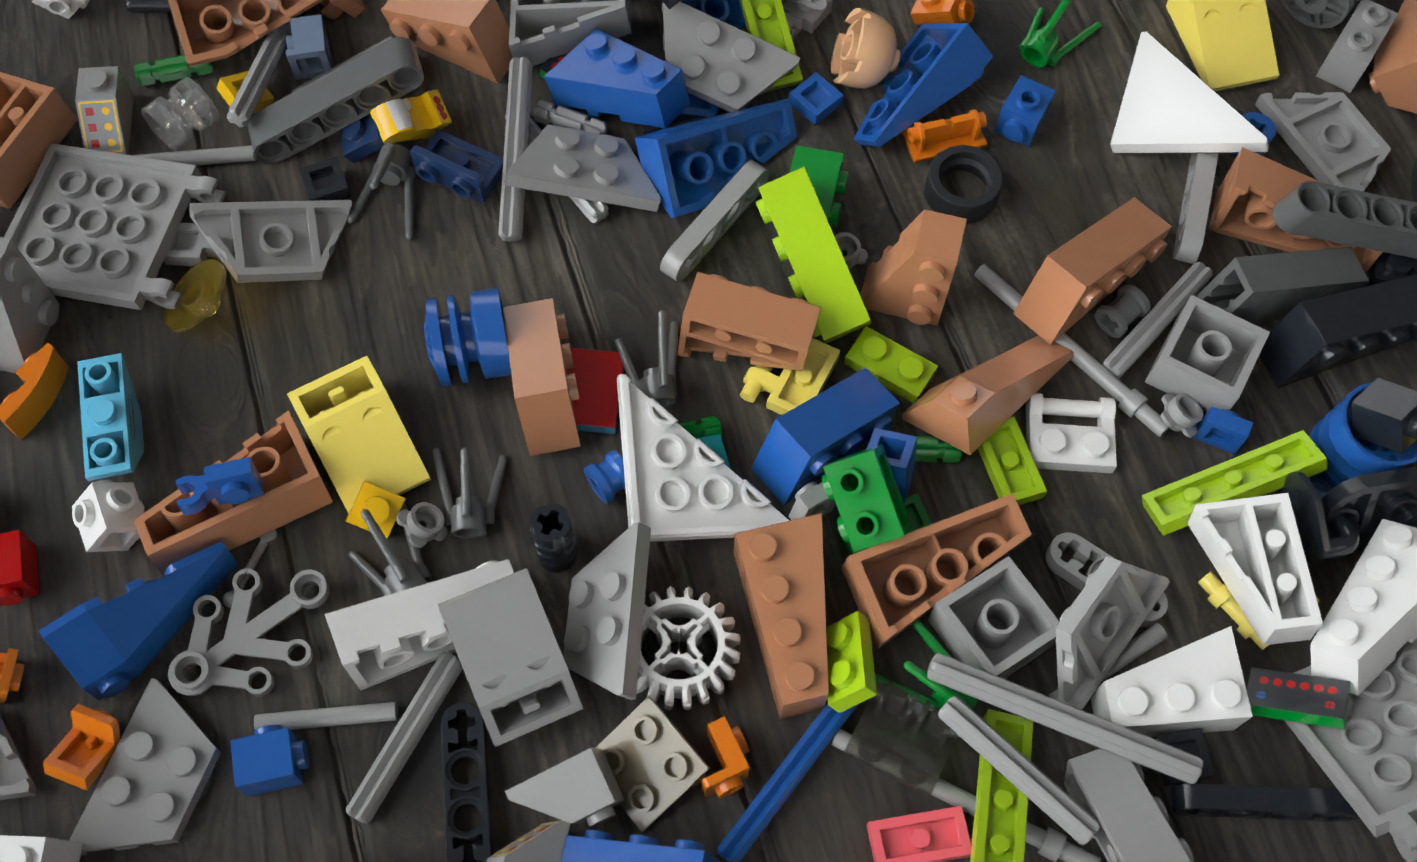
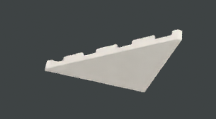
M1141 32L1110 144L1113 153L1240 152L1242 147L1252 152H1268L1267 137L1148 32Z
M619 374L617 377L628 528L637 522L650 527V542L735 538V533L789 521L746 479L742 480L726 466L720 456L699 438L695 439L677 423L678 420L631 383L632 380L626 374Z

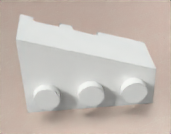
M1282 493L1195 504L1187 524L1262 644L1271 645L1311 640L1322 626L1323 621L1289 494Z

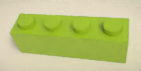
M805 167L758 187L762 199L756 201V205L764 223L768 224L772 221L779 236L773 238L772 242L781 262L790 260L795 274L789 276L788 279L796 297L800 299L805 297L809 304L821 307L813 337L822 335L825 343H828L872 324Z

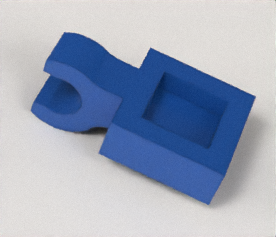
M250 457L204 467V475H187L176 480V485L182 494L194 492L189 498L177 500L178 507L186 515L202 511L212 499H216L219 505L227 503L239 504L247 501L249 498L265 495L263 479Z

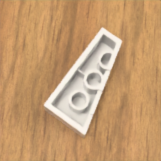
M1382 519L1310 644L1311 676L1350 681V693L1359 695L1396 659V652L1407 642L1412 643L1417 638V528Z

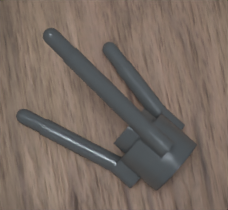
M393 143L384 144L381 147L371 175L347 218L348 223L353 224L372 190L377 189L380 182L395 186L400 181H405V237L407 240L413 239L414 178L416 172L414 167L409 166L411 154L405 147Z
M660 310L658 312L659 367L646 369L643 372L644 377L639 380L623 340L617 338L615 344L626 373L632 380L631 383L664 408L676 403L677 391L675 382L679 324L677 321L671 322L668 346L667 313L665 310Z
M435 448L432 453L446 511V528H451V534L458 538H479L487 534V527L495 526V508L505 474L507 456L501 455L499 457L485 506L482 505V498L471 496L469 449L462 448L460 452L461 497L456 498V505H454L442 454L439 448Z
M405 501L402 505L401 510H408ZM363 509L361 516L390 564L384 570L387 577L384 579L357 551H350L349 557L381 589L384 596L427 584L426 580L431 578V574L424 564L420 548L410 544L405 528L403 527L413 563H410L408 558L398 559L370 511Z

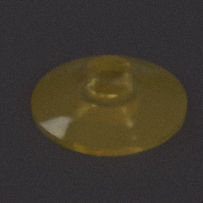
M215 259L202 261L191 268L180 279L173 291L182 294L177 308H165L164 322L168 329L176 333L185 332L198 325L203 319L209 318L216 313L221 304L220 296L226 282V269L223 264Z

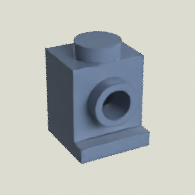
M321 14L291 18L292 35L286 36L288 49L286 50V57L294 79L315 78L331 69L332 60L329 37Z

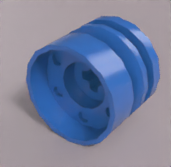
M499 288L471 292L470 312L464 313L461 312L455 296H447L449 315L442 316L437 297L426 299L425 341L430 363L436 371L442 387L453 385L452 366L458 365L462 383H470L471 363L479 362L486 380L512 376Z
M1371 383L1359 385L1345 396L1333 410L1313 426L1309 435L1311 440L1327 458V470L1321 472V474L1333 487L1356 476L1408 468L1417 461V440L1401 454L1353 436L1352 401Z

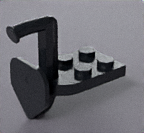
M1417 467L1356 476L1340 483L1334 488L1330 486L1321 472L1307 477L1303 472L1296 471L1289 473L1285 479L1282 493L1289 494L1306 561L1339 558L1352 554L1355 550L1365 549L1382 519L1417 528Z

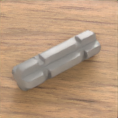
M544 99L539 100L534 108V120L539 123L550 125L551 122L554 126L602 135L607 133L606 122L593 117L591 121L587 120L588 115L560 105L554 108L555 103Z

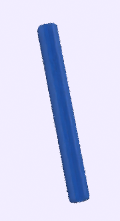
M828 703L718 846L717 854L725 862H740L857 705L839 713L831 708Z

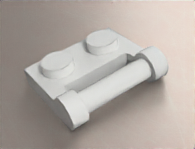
M1035 393L1026 402V441L1037 469L1113 473L1117 467L1114 425L1116 413L1115 399L1100 397L1099 401L1043 398L1042 393ZM1042 415L1097 418V427L1042 423Z

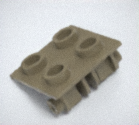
M648 696L596 747L602 748L625 799L620 805L641 832H644L690 787L694 789L700 785L702 780L707 777L705 773L710 769L651 696Z

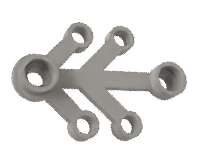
M244 568L239 570L232 580L235 592L224 639L209 650L212 626L222 619L224 607L212 595H204L198 598L193 605L195 621L188 650L178 654L169 666L168 679L171 686L177 692L186 696L200 695L206 692L212 685L246 689L253 696L263 697L272 691L275 683L273 675L266 668L253 667L249 671L221 667L220 665L234 655L286 661L294 669L307 667L313 660V650L306 641L294 639L289 642L260 639V637L300 609H314L324 604L329 596V585L320 572L311 569L297 573L291 580L290 593L248 622L253 597L261 592L263 581L253 569ZM254 577L255 584L251 589H240V583L244 578ZM310 585H317L319 587L317 596L311 599L305 598L303 595L305 588ZM208 603H214L216 605L215 613L210 617H202L201 610L203 606ZM296 647H304L306 649V655L300 661H292L290 658L292 650ZM193 666H200V677L194 681H188L186 678L187 671ZM259 674L266 675L267 682L265 686L261 689H253L251 686L252 679Z

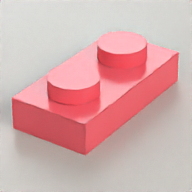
M962 805L870 821L866 825L874 862H944L971 856V842Z

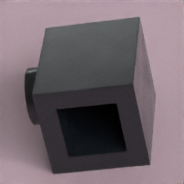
M1380 378L1374 380L1352 401L1353 436L1403 454L1417 440V391Z

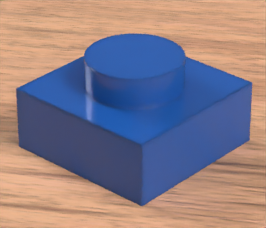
M816 72L791 91L789 99L791 105L814 125H817L842 105L843 94Z
M1211 407L1198 424V432L1194 439L1235 454L1249 437L1253 422L1240 418L1233 411Z

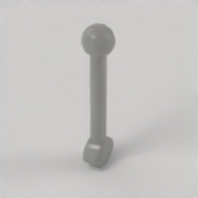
M276 529L259 537L260 542L245 568L255 569L268 544L277 539ZM246 577L241 581L240 589L243 590L250 577ZM234 588L232 591L227 592L222 599L224 606L230 609L235 592Z

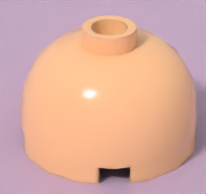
M856 8L844 21L851 24L847 33L839 32L832 54L831 74L836 75L838 73V77L833 80L834 83L861 89L877 85L887 76L889 71L893 72L899 63L900 50L897 49L895 31L884 17L862 8Z

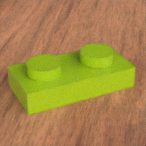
M867 326L857 338L844 360V365L857 372L866 367L885 388L912 403L922 396L938 368V365Z
M1015 416L1010 417L978 447V450L998 498L1013 494L1018 505L1044 498L1047 490Z
M859 611L826 627L828 705L839 713L877 695L869 619Z

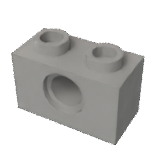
M1361 0L1316 77L1351 93L1398 13L1371 0Z

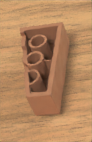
M289 410L276 419L277 425L262 436L258 433L254 434L242 443L245 447L226 461L250 457L263 479L265 495L249 498L247 501L239 504L227 503L219 505L216 499H212L202 511L186 515L178 507L177 500L189 498L194 492L182 494L177 489L134 520L145 552L162 576H165L164 573L170 564L223 541L226 547L232 550L333 502ZM218 460L217 462H215V463L212 464V465L220 464V463H222V462H221L220 460Z
M1013 494L910 532L904 537L848 556L841 569L860 613L869 619L871 639L876 650L913 624L915 620L920 619L931 611L938 601L982 574L1032 535Z
M822 513L735 533L733 553L779 718L781 720L821 710L825 707L829 695Z

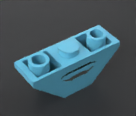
M122 353L77 361L85 478L87 481L133 473L144 453L141 411L125 358Z

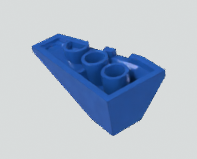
M922 23L900 51L899 68L895 76L886 77L882 85L886 93L881 100L875 102L870 107L854 137L857 144L882 146L962 92L983 75L984 68L993 55L968 23Z
M784 99L665 128L635 137L641 166L660 195L661 204L670 217L676 218L706 208L748 161L753 160L758 164L765 163L795 140L797 133L790 99Z
M223 541L170 564L164 573L165 576L143 582L140 577L127 583V593L110 601L102 603L100 598L96 597L84 602L40 629L39 632L83 690L98 701L104 697H113L124 691L129 686V681L139 676L191 618L195 601L201 596L211 595L237 566L238 562Z

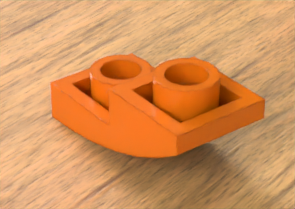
M49 343L38 352L30 355L24 364L15 371L24 384L17 391L10 393L0 405V420L21 440L37 425L51 407L62 388L69 369L67 363Z

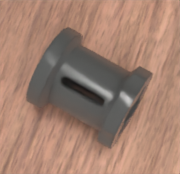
M1130 284L1120 288L1117 293L1118 297L1109 305L1099 307L1094 315L1099 327L1114 338H1121L1128 329L1127 326L1137 317H1144L1151 308L1147 296L1139 288Z

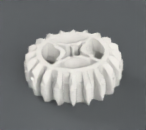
M670 586L667 588V599L661 600L656 592H652L649 595L651 607L644 604L641 648L650 630L656 635V641L660 644L661 648L655 654V661L650 666L645 662L640 648L636 694L643 692L649 687L647 697L651 696L656 702L660 695L665 696V709L668 710L673 708L674 698H682L683 708L685 710L691 709V697L697 695L703 705L709 703L707 688L720 695L724 692V684L720 678L733 680L735 676V670L729 665L739 663L740 652L733 649L740 644V635L730 632L735 627V620L733 617L721 618L725 609L722 602L709 608L710 595L707 592L703 593L698 601L693 599V589L690 587L684 590V597H676L675 589ZM687 618L691 619V621L685 625L678 626L673 625L667 619ZM707 631L712 635L717 647L715 658L709 666L703 662V655L697 649L703 640V635ZM678 642L680 646L681 642H685L687 644V652L680 654L678 650L677 654H673L671 652V644ZM674 670H683L692 677L677 680L666 678L665 676Z

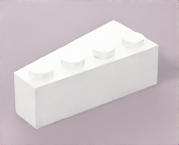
M509 559L500 562L496 560L488 561L479 565L476 569L325 614L341 663L359 689L362 691L435 661L442 652L450 654L456 652L438 604L513 574L514 571Z

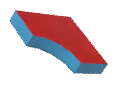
M571 348L574 368L567 369V373H575L580 399L572 400L578 431L616 434L619 413L617 377L619 374H624V365L619 352Z

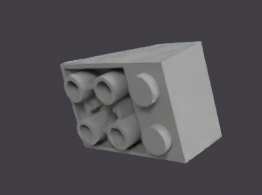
M527 568L438 604L495 747L583 709Z

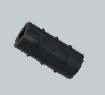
M548 503L545 506L536 508L530 518L529 531L532 533L533 547L537 551L541 566L547 571L554 573L571 568L576 560L578 546L575 544V530L572 527L566 508L554 503Z

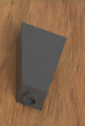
M1351 247L1235 257L1196 297L1254 325H1259L1284 318L1301 301L1361 288L1369 279Z

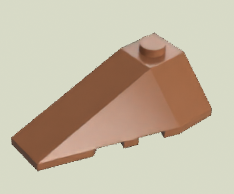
M324 0L168 1L187 64L191 67L232 56L287 23L291 18L297 17Z
M1404 0L1397 17L1375 54L1374 70L1369 73V79L1373 91L1376 94L1381 93L1388 106L1416 114L1417 0Z
M1038 335L929 389L902 413V418L913 426L971 455L1073 358V350L1055 342L1050 345Z

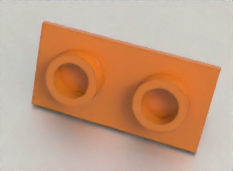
M973 109L967 114L954 116L947 120L940 119L923 124L915 122L913 127L902 131V135L912 160L916 163L933 159L938 153L948 147L958 145L978 148L986 147L987 141L981 128L986 127L987 119L983 111L977 112V110Z

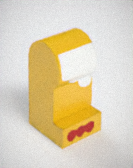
M438 90L427 91L421 96L391 100L375 107L370 112L385 144L426 139L435 134L438 129L441 130L452 123Z

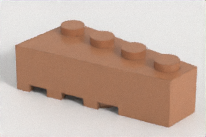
M1241 148L1216 192L1209 231L1287 252L1351 247L1364 272L1370 269L1382 252L1290 234L1279 228L1272 214L1276 203L1305 181H1320L1248 149Z
M1135 197L1047 255L1013 314L1051 345L1102 299L1114 291L1126 278H1132L1147 260L1150 263L1154 262L1166 248L1167 243L1163 240L1172 226Z

